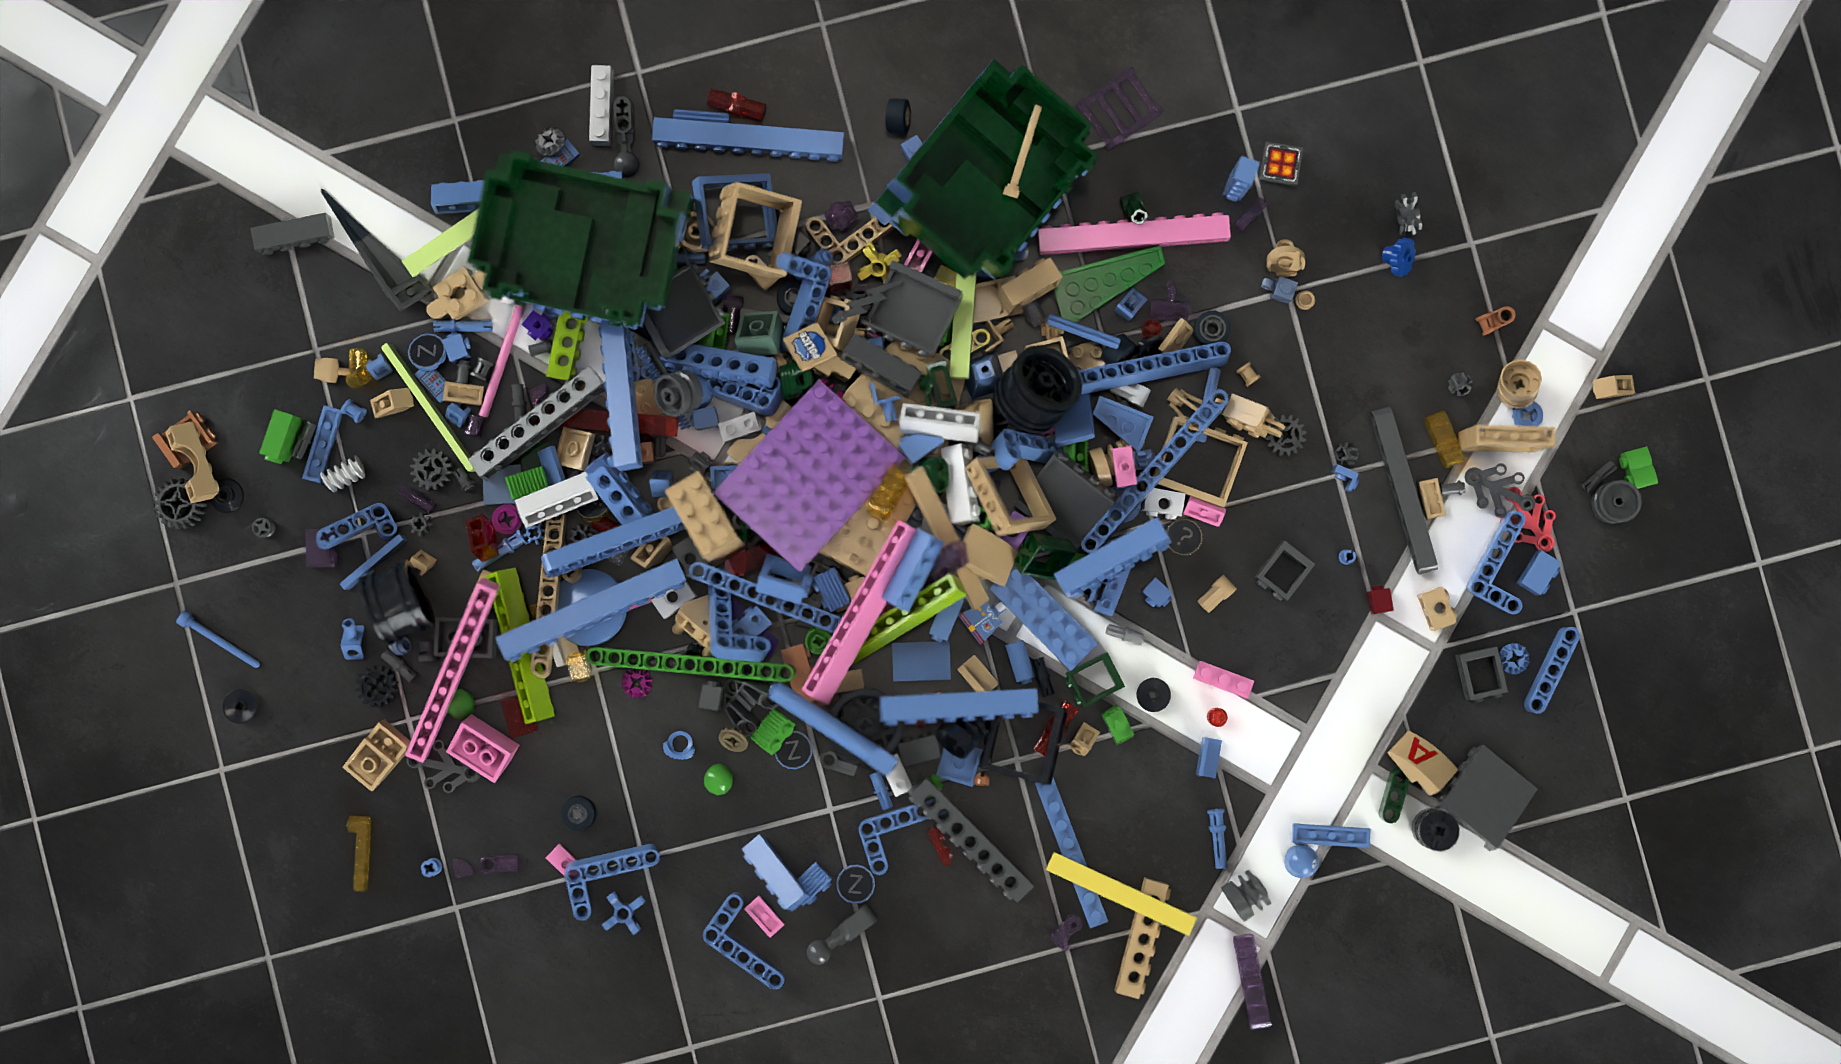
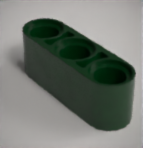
M1394 768L1390 771L1378 812L1379 818L1389 824L1396 823L1399 820L1410 780L1400 768ZM1399 772H1402L1404 775L1401 782L1396 781V775ZM1396 790L1398 798L1392 801L1390 795ZM1391 809L1393 816L1390 819H1386L1385 813Z

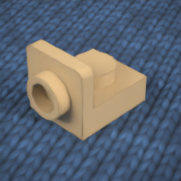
M1083 722L1069 747L1074 753L1085 756L1092 748L1100 732Z

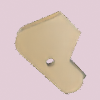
M708 595L685 602L675 616L676 623L672 627V631L676 635H682L685 630L705 647L702 651V656L713 657L710 648Z

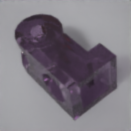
M1075 914L1068 915L1049 939L1066 952L1070 947L1066 942L1075 932L1081 930L1082 920Z

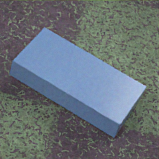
M549 446L537 452L549 486L566 480L555 446Z

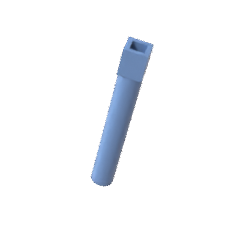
M779 682L778 685L774 683L768 691L771 694L769 697L771 700L837 742L888 777L898 762V758L869 741L783 683Z

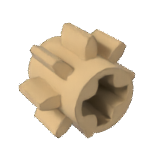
M1048 318L1044 320V323L1040 324L1042 336L1046 335L1047 340L1064 334V330L1048 325Z

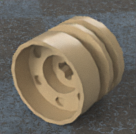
M1523 359L1513 360L1508 363L1501 372L1497 386V394L1501 402L1515 409L1526 408L1531 405L1537 398L1541 386V371L1535 364Z
M1120 441L1114 443L1115 448L1123 447ZM1111 444L1107 445L1108 454H1104L1101 447L1089 450L1088 452L1093 475L1098 477L1106 487L1112 485V476H1115L1111 450L1113 447Z

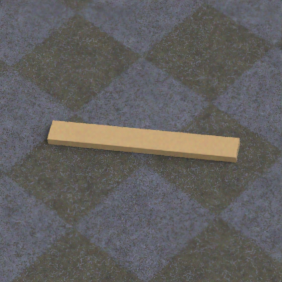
M918 467L907 475L905 479L934 536L945 542L941 550L954 575L960 578L967 595L965 597L971 609L977 610L989 598L977 574L969 571L970 568L955 562L961 542L923 467Z

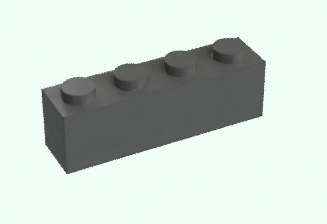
M327 213L250 228L254 250L260 254L262 253V255L273 254V251L276 250L289 251L295 246L301 248L309 247L311 243L315 242L319 244L328 243L329 239L335 238L331 216Z
M856 334L849 341L840 359L906 398L912 392L922 373L915 366L906 364L898 356L887 353L882 347L875 346L868 342L865 337Z

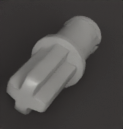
M1108 624L1105 631L1107 635L1120 638L1123 642L1129 641L1142 645L1145 636L1144 633L1132 631L1129 627L1122 628L1112 624Z

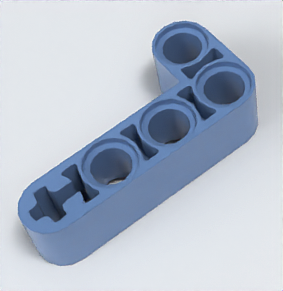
M715 377L707 380V388L715 398L764 416L775 414L784 398L781 381L778 377H775L772 388L765 387L760 390L732 380L722 381Z
M1009 429L1003 430L992 442V447L995 449L996 462L1004 470H1009L1020 458L1047 464L1057 449L1063 451V446L1058 447L1055 439Z
M376 503L319 530L316 543L321 549H329L375 527L381 539L389 541L395 537L397 526L387 507L382 503ZM375 510H381L384 513V515L382 517H376L373 514V512ZM358 518H363L366 521V524L363 526H359L356 523V520ZM388 526L392 528L393 532L386 534L382 529ZM346 527L348 533L341 534L338 532V528ZM322 536L329 537V541L322 540Z

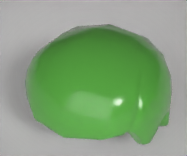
M457 689L448 708V714L458 720H464L475 711L473 696L469 691Z
M719 763L712 765L706 771L704 785L710 793L723 795L731 789L733 772L728 766Z

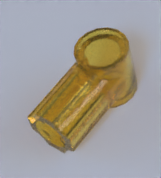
M352 348L349 350V373L346 376V383L350 388L357 389L367 384L371 379V375L366 368L367 351L365 349Z

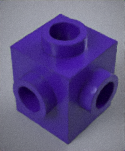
M534 310L521 324L529 330L526 334L535 341L537 338L541 341L547 340L552 335V329L554 328L550 323L552 321L551 318L544 313L540 315Z

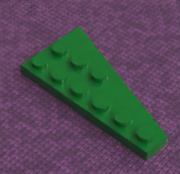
M1161 246L1061 271L1062 279L1058 287L1053 289L1060 317L1077 323L1164 266L1165 260Z

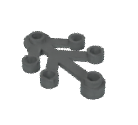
M1499 463L1495 467L1485 470L1477 467L1469 468L1464 475V479L1468 485L1474 487L1478 499L1476 504L1479 508L1484 509L1489 504L1488 498L1484 496L1482 485L1489 488L1495 506L1494 514L1496 517L1501 518L1506 514V507L1503 506L1499 494L1519 503L1520 508L1524 511H1530L1535 507L1536 500L1532 495L1526 494L1521 496L1503 487L1513 483L1517 485L1522 484L1525 479L1522 472H1516L1512 476L1491 481L1486 477L1495 474L1503 476L1506 473L1507 466L1505 464ZM1502 466L1505 471L1499 472L1497 468ZM1471 475H1477L1478 479L1472 480ZM1520 475L1522 480L1517 481L1515 476ZM1485 500L1486 505H1481L1479 501ZM1529 501L1531 505L1527 507L1523 502ZM1497 509H1503L1504 513L1498 514Z
M441 739L434 741L433 749L438 751L444 762L426 758L423 763L418 762L415 764L412 758L407 757L406 759L407 765L411 768L426 766L443 770L435 776L425 779L424 786L427 789L435 788L438 782L452 773L462 775L453 781L444 783L443 790L446 793H452L457 786L465 781L475 782L481 777V774L476 771L475 775L471 776L469 771L472 768L462 763L463 766L456 765L451 756L446 752V744ZM437 742L442 743L441 749L436 747ZM429 779L434 783L432 787L427 784ZM447 784L452 785L451 791L446 789Z

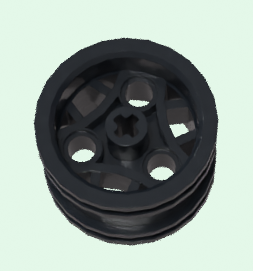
M1034 345L1024 349L1013 361L1012 366L1000 376L994 387L995 402L1004 418L1018 429L1035 434L1045 433L1052 429L1062 418L1063 414L1079 400L1082 393L1081 377L1074 364L1058 350L1043 345Z
M404 559L400 564H392L391 569L377 575L372 572L367 577L362 576L359 578L358 587L365 611L377 635L387 646L393 644L394 641H401L403 635L415 630L423 632L426 630V627L429 629L435 627V616L429 596L419 574L409 560Z
M874 688L857 689L844 695L835 704L830 715L841 722L847 721L848 727L871 742L882 737L885 744L883 749L891 754L900 741L903 721H897V725H891L889 729H883L880 726V711L869 706L873 699L879 700L881 697L890 696ZM865 697L869 699L866 701V703H864L861 698ZM852 704L860 706L861 711L859 714L854 715L850 712ZM842 711H844L845 717H840ZM864 720H867V723L871 724L868 730H865L864 727H861V724L864 723ZM892 734V737L888 742L886 735ZM831 739L834 747L842 756L857 763L868 764Z

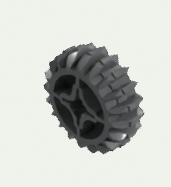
M172 478L171 483L169 481L164 482L165 487H158L161 493H155L158 500L152 501L154 504H157V507L153 508V510L159 511L156 517L162 518L161 523H167L169 528L181 529L183 527V529H188L189 525H195L194 520H201L199 514H205V511L201 509L206 507L207 504L202 503V501L191 503L187 498L185 485L190 479L185 481L184 478H179L178 480ZM173 491H175L174 496L171 499H168L170 494ZM181 501H182L183 503H187V504H182V505H179V506L176 505V504H173V503H178V502H181ZM167 506L173 509L174 517L169 513ZM192 508L189 514L183 518L186 510Z

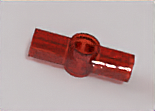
M711 88L708 94L707 105L726 110L727 113L734 116L742 117L743 115L760 121L764 118L766 104L747 99L746 96L739 93L731 92L730 94Z
M1065 700L1060 706L1069 709L1063 736L1069 728L1068 725L1079 710ZM1054 717L1049 720L1043 730L1044 733L1033 748L1045 757Z

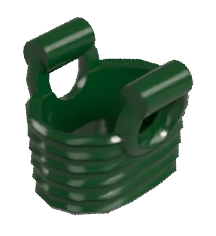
M795 361L794 363L791 362L790 364L787 363L786 365L779 366L781 386L785 400L801 399L806 394V389L816 383L814 370L802 372ZM802 374L804 376V385L799 381V377Z
M922 458L918 466L908 470L909 475L918 467H923L936 494L945 492L949 486V468L944 458Z

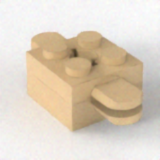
M463 266L432 287L438 298L427 305L428 315L439 320L450 314L453 320L461 321L490 302L491 300L486 296V292L481 290L485 273L477 271L473 274L471 269Z
M1235 394L1231 395L1227 406L1220 413L1227 419L1226 422L1231 424L1230 427L1238 431L1244 429L1255 438L1259 436L1265 438L1267 433L1281 437L1282 433L1274 428L1284 430L1285 425L1274 420L1275 417L1266 406ZM1219 398L1215 399V403L1222 404L1224 402V400H1221Z

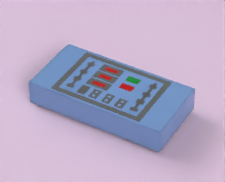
M567 139L564 141L563 147L556 154L546 156L541 161L566 167L580 156V153Z
M436 369L417 371L414 375L442 403L445 378Z

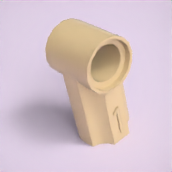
M1225 575L1218 578L1211 585L1212 587L1197 600L1208 613L1237 589Z

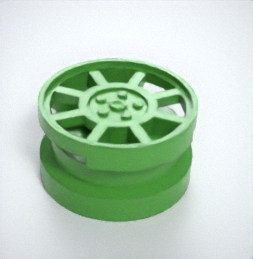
M812 626L805 638L807 649L814 654H822L833 633Z

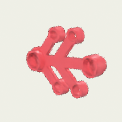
M1518 487L1507 488L1522 496L1521 490ZM1541 494L1533 496L1535 499L1540 497L1541 502L1539 504L1535 503L1532 516L1529 511L1522 510L1519 503L1505 497L1508 502H1513L1518 511L1524 514L1525 524L1522 528L1531 530L1535 535L1528 536L1520 532V540H1515L1514 543L1525 542L1535 544L1539 551H1550L1555 543L1554 538L1550 534L1556 514L1552 510H1547L1543 513L1542 518L1545 523L1542 531L1538 524L1541 508L1545 502L1544 496ZM1548 512L1552 515L1550 520L1546 517ZM1511 517V523L1516 524L1518 519ZM1542 539L1547 541L1546 546L1541 544Z

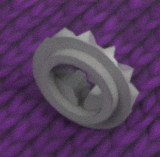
M551 127L549 130L544 129V133L538 134L539 139L535 140L538 152L544 156L556 154L563 147L565 138L559 129ZM548 139L551 140V139H552V141H553L554 143H552V142H551V143H550V142H546V140H548Z

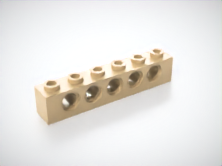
M1144 877L1141 892L1149 896H1157L1158 900L1165 902V900L1169 899L1171 889L1168 888L1169 885L1167 883ZM1135 911L1115 991L1116 993L1139 999L1140 994L1143 995L1146 983L1143 982L1145 975L1148 976L1151 964L1148 963L1150 956H1154L1156 945L1153 944L1155 937H1159L1161 927L1158 926L1159 922L1155 920L1150 924H1145L1143 921L1145 915ZM1143 933L1148 934V940L1145 943H1140L1138 940L1139 936ZM1136 953H1143V959L1141 961H1134V955ZM1136 971L1139 974L1138 978L1134 981L1129 980V974Z

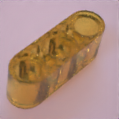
M1442 410L1425 417L1426 427L1444 468L1447 469L1464 462L1463 452L1445 411Z
M896 464L891 465L870 499L866 512L882 521H886L907 488L908 483L905 477L911 472Z

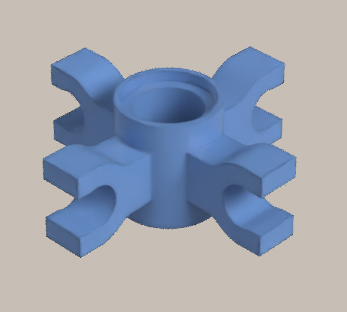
M615 891L606 897L615 908L614 916L602 924L606 931L618 922L626 923L633 935L642 929L633 918L634 910L646 902L642 895L630 904L622 903ZM621 908L628 910L629 916L627 918L620 916L619 911Z

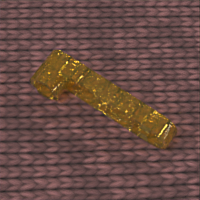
M350 815L347 822L348 832L356 833L354 891L365 892L368 886L371 817Z

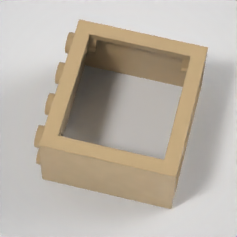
M740 182L725 186L720 194L722 203L716 213L718 222L712 232L714 240L713 245L709 247L708 256H710L709 262L771 279L785 277L787 272L778 268L776 260L778 255L783 252L791 254L802 200ZM737 198L780 210L768 267L725 255Z
M697 471L666 489L665 492L703 558L716 567L748 547L735 534L734 530H737V528L733 525L732 519L724 505H719L710 491L711 483L700 471Z

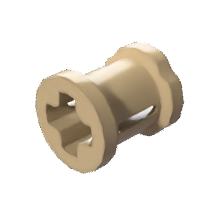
M1250 362L1236 371L1246 382V387L1261 377L1252 369Z

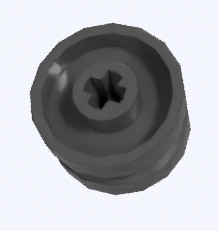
M679 370L672 374L663 375L654 384L655 402L662 413L669 417H676L694 411L702 403V385L696 375L689 370Z
M1623 480L1602 484L1597 487L1591 498V507L1595 516L1602 522L1609 524L1627 522L1633 519L1640 511L1642 504L1641 494L1638 489L1630 482Z

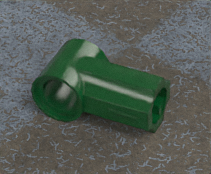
M1137 192L1120 197L1124 214L1127 213L1131 221L1137 225L1144 223V220L1147 218V212L1143 206L1140 193Z

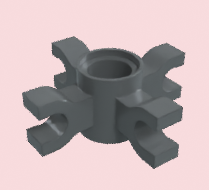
M1413 192L1410 199L1405 194H1401L1403 203L1395 200L1397 220L1401 225L1399 233L1401 237L1405 236L1406 231L1416 235L1414 226L1418 230L1422 229L1420 209L1418 205H1415L1418 196L1416 192Z

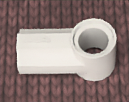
M1132 384L1110 389V392L1127 399L1132 405L1143 408L1151 390L1140 384Z

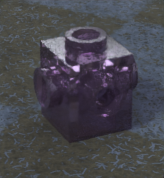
M851 200L835 202L829 206L830 209L824 212L831 230H845L850 227L851 222L858 218Z

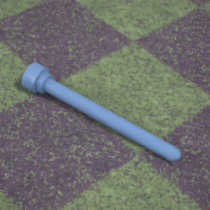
M184 610L179 615L176 623L180 626L191 627L252 667L258 668L260 666L258 660L194 621L192 614Z

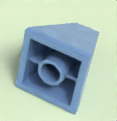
M996 352L970 360L969 379H965L971 399L994 393L995 384L1003 374Z

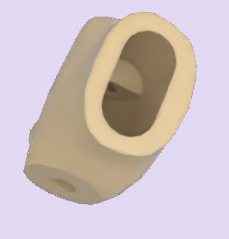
M315 359L314 379L336 383L338 375L350 376L351 369L339 367L338 359Z

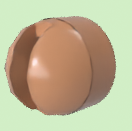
M981 772L975 775L974 785L989 786L990 779L987 773L984 772V777L981 776Z

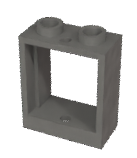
M1282 541L1254 578L1258 580L1256 584L1261 588L1271 590L1273 592L1272 596L1278 601H1288L1315 566V563L1289 543ZM1282 552L1304 568L1286 593L1264 577Z
M1488 647L1455 655L1466 700L1478 703L1484 701V697L1491 696V699L1503 697L1502 693L1508 692L1498 647ZM1492 656L1499 688L1474 694L1466 662Z

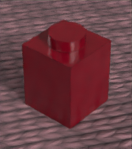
M1384 585L1372 587V591L1367 592L1371 614L1394 611L1390 588L1384 589Z

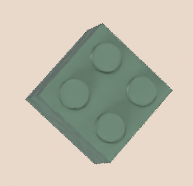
M767 311L741 314L735 337V343L739 352L758 356L778 354L784 331V325L779 312Z

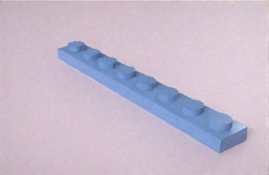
M1054 778L1051 785L1035 782L1062 856L1087 867ZM1073 883L1089 927L1093 928L1108 922L1098 894Z

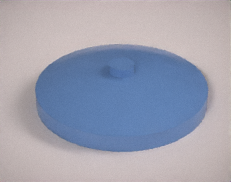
M594 569L582 570L581 578L576 583H569L565 579L560 583L558 610L619 583L605 572ZM618 612L613 614L612 619L605 622L597 621L592 628L587 630L581 628L576 631L575 635L565 639L581 646L603 644L619 632L625 621L626 613L620 614Z

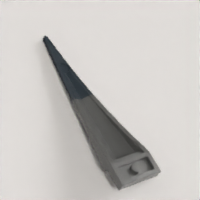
M321 188V194L387 298H390L399 311L404 310L432 292V289L420 274L412 277L400 258L378 241Z

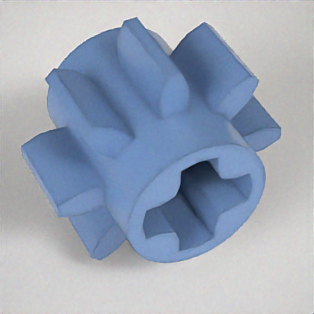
M540 522L538 526L535 524L528 528L524 526L527 531L523 536L529 538V544L535 540L536 545H539V540L545 539V529L541 528L543 523ZM532 530H537L539 536H534Z

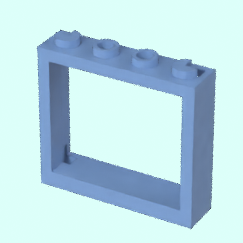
M770 173L698 176L692 181L701 249H708L709 251V247L713 245V241L710 239L703 189L725 188V186L732 183L740 182L750 186H759L760 189L773 192ZM762 205L767 238L728 240L727 251L737 250L738 247H744L745 250L755 249L756 246H762L764 249L772 248L778 226L775 209Z

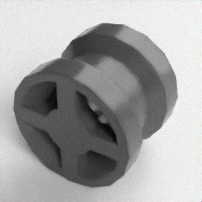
M258 518L252 524L253 533L259 537H270L276 530L274 522L270 519Z

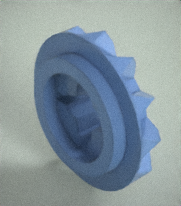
M1534 401L1526 408H1513L1512 418L1515 422L1514 424L1517 426H1539L1543 420L1541 406ZM1524 410L1525 412L1533 410V412L1530 415V420L1528 418L1523 420L1521 419L1525 415L1523 412Z
M1508 644L1499 653L1503 670L1510 674H1520L1526 670L1530 663V654L1527 652L1526 647L1520 644ZM1513 653L1515 654V656H1521V658L1517 660V665L1515 664V662L1507 661L1513 657Z

